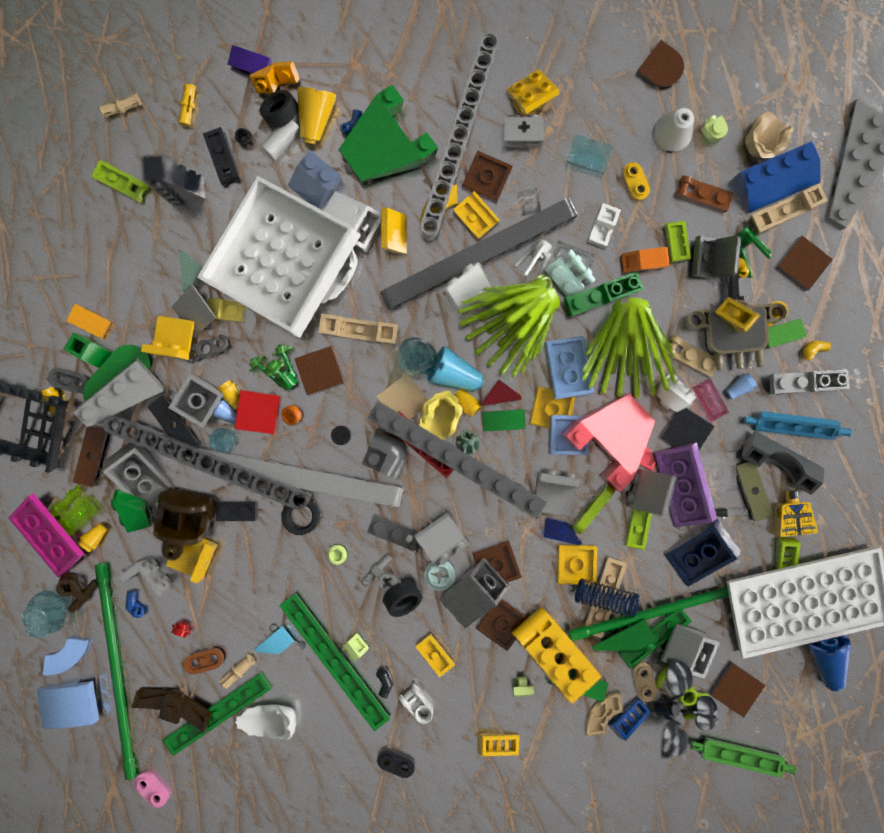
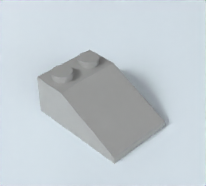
M129 442L103 461V472L123 492L146 500L148 507L157 501L158 494L161 491H166L169 487L174 489L172 483L144 447Z
M638 469L635 478L632 480L634 484L633 491H630L628 494V507L666 517L676 477Z

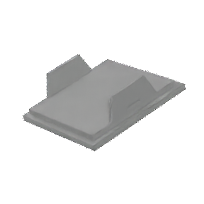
M193 284L172 305L173 310L180 319L195 322L193 338L216 317Z

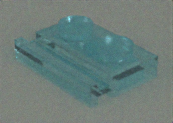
M576 134L567 163L604 175L613 145Z

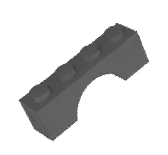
M754 431L745 441L742 458L758 467L764 463L779 466L790 476L795 487L810 495L823 484L825 468L757 431Z

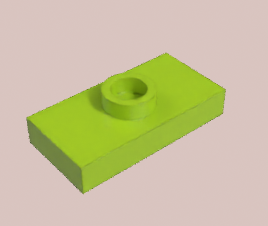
M685 220L666 223L665 232L670 263L690 260L691 254Z

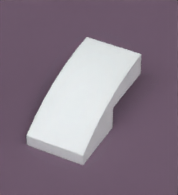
M603 203L587 243L606 249L621 210Z

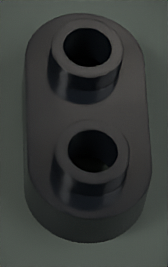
M384 748L378 753L377 764L381 769L401 778H408L414 773L415 763L411 757L390 748ZM384 758H389V759H390V762H389V763H385V762L383 761V759H384ZM407 766L408 770L403 771L401 767Z

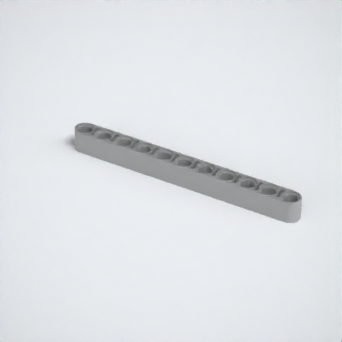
M493 33L484 34L478 45L421 221V233L426 239H434L437 236L496 56L498 39ZM485 44H492L493 47L487 48V47H485L484 45H485ZM483 61L486 62L487 65L481 66L478 63ZM478 79L482 83L474 84L472 81ZM472 97L476 101L470 103L466 99ZM465 115L468 116L470 119L468 121L461 120V117ZM456 134H462L464 138L456 139L454 136ZM450 152H456L458 156L455 158H451L448 154ZM445 170H450L452 175L444 176L442 173ZM439 188H444L447 192L444 195H439L436 191ZM437 206L441 211L439 213H432L430 209ZM427 225L435 227L432 232H427L424 228Z
M202 449L296 488L394 507H400L404 488L400 486ZM205 457L203 464L207 468L210 467L211 460ZM224 464L221 469L222 473L228 475L230 468ZM242 472L240 474V477L248 479L247 473Z

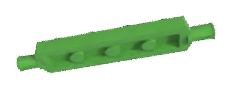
M707 737L703 744L691 741L690 749L700 751L701 757L705 760L779 778L783 772L795 775V771H797L796 766L785 764V758L781 755Z

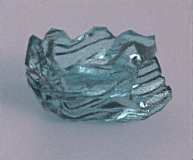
M49 590L37 593L28 602L22 615L24 626H27L26 634L31 637L41 638L63 628L68 608L67 597Z

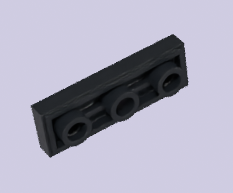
M162 395L147 406L168 436L193 446L199 443L179 414L168 408L171 403L165 395ZM173 421L176 423L175 428L171 425Z

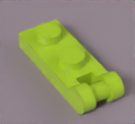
M99 160L91 175L93 179L139 203H142L144 199L142 196L149 189L146 183L102 160ZM133 185L138 186L135 193L131 191Z

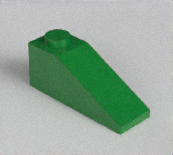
M644 619L592 648L596 653L642 651L648 653L656 648L655 645L658 642Z

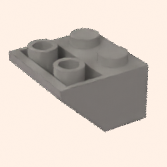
M675 623L661 660L667 663V658L681 660L690 668L693 676L705 679L720 642L707 633Z

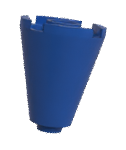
M842 635L809 643V648L825 687L831 691L842 690L846 686L851 652L849 637Z

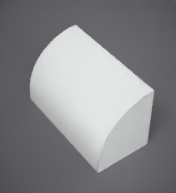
M291 120L288 124L276 128L260 147L276 161L300 135L299 126Z

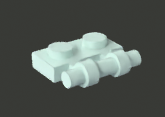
M572 249L565 253L569 258L567 261L560 256L545 267V271L566 297L577 294L584 289L585 285L581 282L585 279L589 284L596 280L592 276V271L589 267H585L581 262L582 258L575 254ZM575 266L580 273L576 275L570 267Z

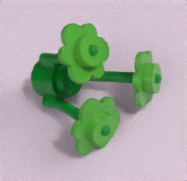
M279 344L278 347L274 348L276 352L272 353V356L281 353L289 372L286 370L280 372L279 369L283 366L281 358L271 360L266 365V368L258 363L264 355L260 358L256 356L250 360L249 366L251 369L249 372L256 366L279 387L282 386L285 391L289 390L297 383V380L294 378L297 374L292 369L284 351L292 346L286 347L285 344Z

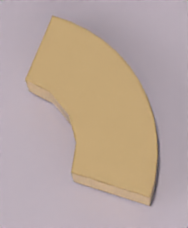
M620 691L605 695L604 702L597 701L593 705L586 719V736L606 734L609 720L616 714L623 712Z

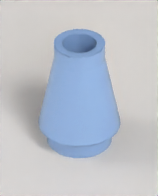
M749 373L742 374L726 392L733 400L754 390L757 383Z
M220 400L212 416L234 425L236 412L224 400Z

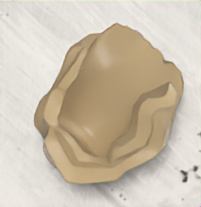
M766 111L755 119L746 137V148L750 155L756 158L775 157L788 147L793 127L792 125L787 127L773 113Z

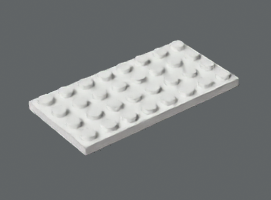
M879 546L726 581L739 652L743 659L884 626V560L882 548Z

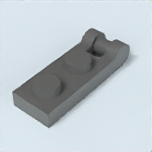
M373 515L367 533L418 553L420 547L414 535L419 533V531L379 515ZM408 534L413 536L411 543L406 541Z

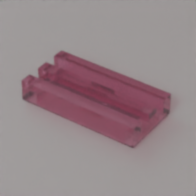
M711 378L692 387L710 422L729 413ZM706 385H708L709 389L711 390V392H712V394H713L715 400L717 401V403H718V405H719V407H720V409H721V412L719 411V409H718L716 403L714 402V400H713V398H712L710 392L708 391ZM699 388H702L716 415L713 416Z

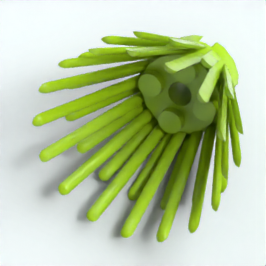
M534 279L530 283L483 288V290L489 292L479 293L476 297H471L461 302L462 304L481 301L480 303L459 309L458 313H464L507 300L459 322L460 326H464L478 319L484 321L508 310L465 337L469 341L486 330L487 334H492L500 329L475 350V354L479 355L511 329L497 343V346L501 348L487 362L488 367L492 366L518 337V341L509 352L510 357L500 369L501 375L505 373L531 334L532 336L512 371L511 377L513 378L516 375L522 362L525 360L520 370V375H522L530 358L533 361L536 354L539 356L553 315L557 311L556 309L560 307V300L554 288L548 290L544 287L547 284L545 280Z
M629 297L628 303L623 304L622 299L617 300L613 303L611 314L588 346L589 348L585 355L591 352L598 341L582 371L585 372L582 380L587 378L605 342L589 383V388L594 386L614 338L601 393H606L610 375L615 374L619 356H621L616 395L618 398L622 397L625 367L626 375L631 376L633 360L634 397L639 398L640 357L642 373L648 376L650 393L652 396H655L656 389L647 344L648 339L656 369L659 371L664 389L668 391L669 386L655 340L674 384H676L674 375H677L664 344L673 358H675V354L652 314V306L649 308V302L641 298Z

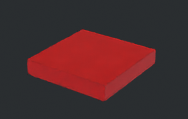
M240 390L234 429L274 434L280 396Z

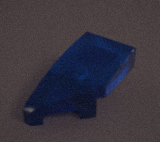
M547 518L544 538L582 545V541L572 529V525H569L568 522Z

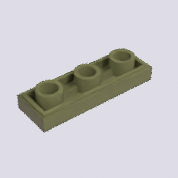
M749 461L735 465L734 468L753 521L757 522L774 516L757 465ZM754 487L755 492L752 494L751 489Z

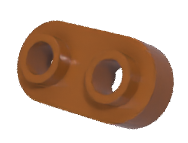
M218 648L192 653L184 660V669L189 674H198L216 669L223 663L224 654ZM212 655H216V656H217V660H216V661L212 660V658H211ZM197 660L198 666H195L192 661Z

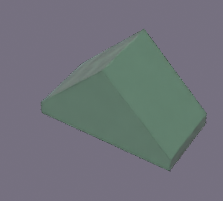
M179 251L182 291L185 292L192 284L196 288L202 281L197 277L203 267L186 252Z

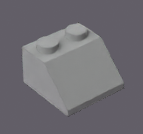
M189 374L168 408L199 427L204 428L224 394L198 376Z
M447 513L414 535L436 566L447 563L450 557L463 552L466 546L469 545L459 527Z

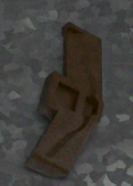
M140 688L135 694L131 707L160 710L158 718L173 724L179 723L182 717L203 733L207 732L212 715L211 711L186 696L184 692L176 689Z

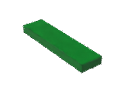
M684 610L666 614L650 626L658 642L654 650L648 653L642 651L618 654L626 665L632 669L669 640L675 623L686 627L692 620Z

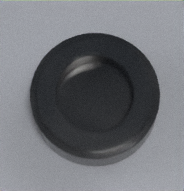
M337 426L332 430L331 439L335 444L345 445L350 441L351 432L347 427Z

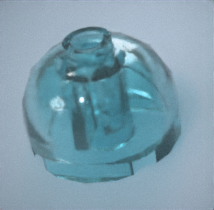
M417 337L405 339L397 353V362L400 369L412 377H421L428 374L435 366L437 360V353L434 347L428 342L426 344L421 342V339Z

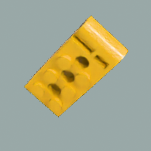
M542 607L538 608L511 632L520 646L568 703L573 704L602 677ZM544 637L549 640L547 648H543L541 645V640ZM557 653L562 655V662L559 664L554 660ZM573 668L576 675L570 680L568 671Z

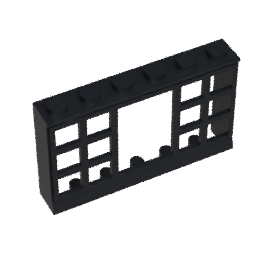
M0 381L1 393L26 399L19 445L0 440V456L3 454L11 455L10 461L19 462L22 459L29 460V466L38 467L44 464L46 465L45 472L50 473L58 468V458L67 404L69 402L62 400L58 396H45L40 391L23 390L21 386H8ZM31 401L44 404L43 415L29 412ZM49 406L56 407L54 418L48 417ZM29 416L42 420L40 432L27 429ZM47 421L53 423L51 435L45 434ZM26 434L39 437L37 450L24 446ZM44 439L50 440L48 453L42 451Z

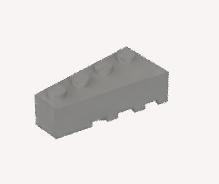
M137 357L81 403L73 413L89 427L108 416L117 414L164 391V386Z

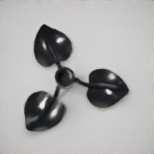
M667 658L666 683L669 691L675 696L666 698L665 701H660L657 704L658 715L665 717V720H669L663 729L661 758L680 756L687 748V733L684 729H681V723L673 719L679 716L680 713L696 714L695 724L702 730L713 729L719 720L717 705L709 696H700L695 704L696 710L681 709L676 702H673L686 694L685 690L690 689L693 684L690 668L681 660Z

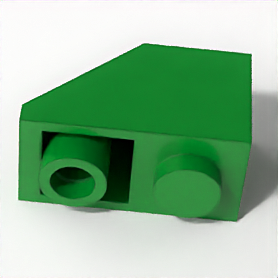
M74 332L63 349L97 368L113 353L84 335Z
M121 490L114 492L111 506L114 511H117L121 526L125 527L127 533L151 526L153 515L146 500Z

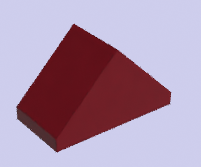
M498 379L481 403L482 406L519 401L522 400V397Z

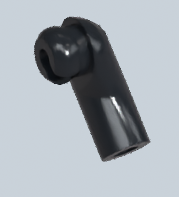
M380 668L376 672V677L379 678L382 684L378 695L387 699L394 680L388 670Z

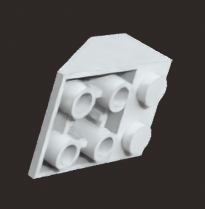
M335 191L324 212L354 227L361 235L354 247L367 254L381 230V213L366 204Z
M479 263L474 266L470 264L462 271L463 274L459 279L454 277L447 283L446 298L457 311L476 303L462 304V301L476 297L479 293L489 292L483 290V288L491 287Z

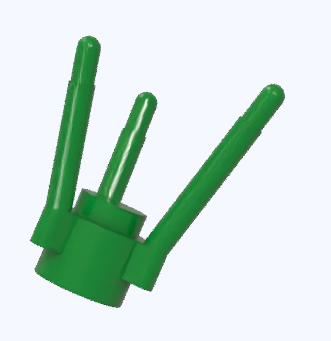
M748 226L735 236L741 237L740 254L749 268L748 275L752 278L753 274L742 245L744 244L747 247L754 243L768 259L771 258L770 254L772 251Z

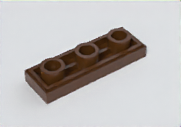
M95 426L86 428L73 483L94 487L108 434L103 428Z

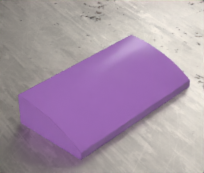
M697 442L655 452L660 473L676 477L669 504L675 528L713 522L717 516Z

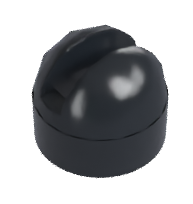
M239 128L235 132V140L239 144H248L252 140V134L248 129Z

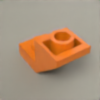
M668 247L622 253L624 273L670 267Z

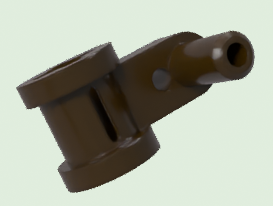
M65 573L59 578L56 591L63 597L72 595L76 598L68 607V611L74 613L82 603H85L91 597L90 594L98 586L97 580L93 579L83 589L77 585V577L74 574Z

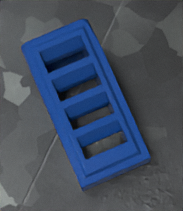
M637 697L623 709L622 713L614 717L608 726L620 739L626 741L651 711ZM636 706L643 712L641 715L635 710ZM631 712L636 717L635 720L630 716ZM625 719L630 722L629 725L624 721ZM620 724H621L622 727L624 728L623 731H622L621 728L619 727Z

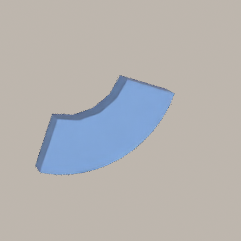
M67 638L66 644L60 652L45 655L43 675L60 674L73 667L83 657L89 640Z

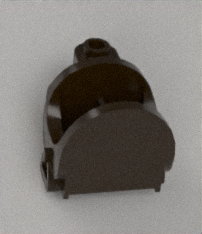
M169 487L166 491H161L158 494L153 535L162 541V555L168 560H177L183 554L184 545L199 544L205 538L210 522L215 519L216 504L212 502L211 495L207 496Z

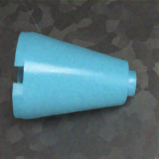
M441 347L434 359L436 360L434 366L431 365L427 380L432 384L475 392L477 389L480 390L484 383L483 374L448 347Z

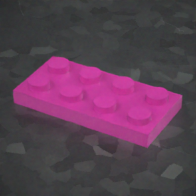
M35 494L29 495L8 517L58 578L65 574L84 555L82 550Z

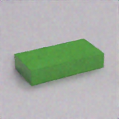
M802 318L768 328L769 342L767 349L807 337Z

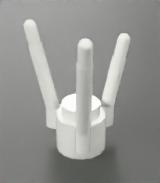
M539 239L536 244H532L530 249L514 266L517 267L532 253L534 258L523 275L527 276L536 261L544 258L538 275L543 274L547 261L551 256L550 250L552 246L547 241Z

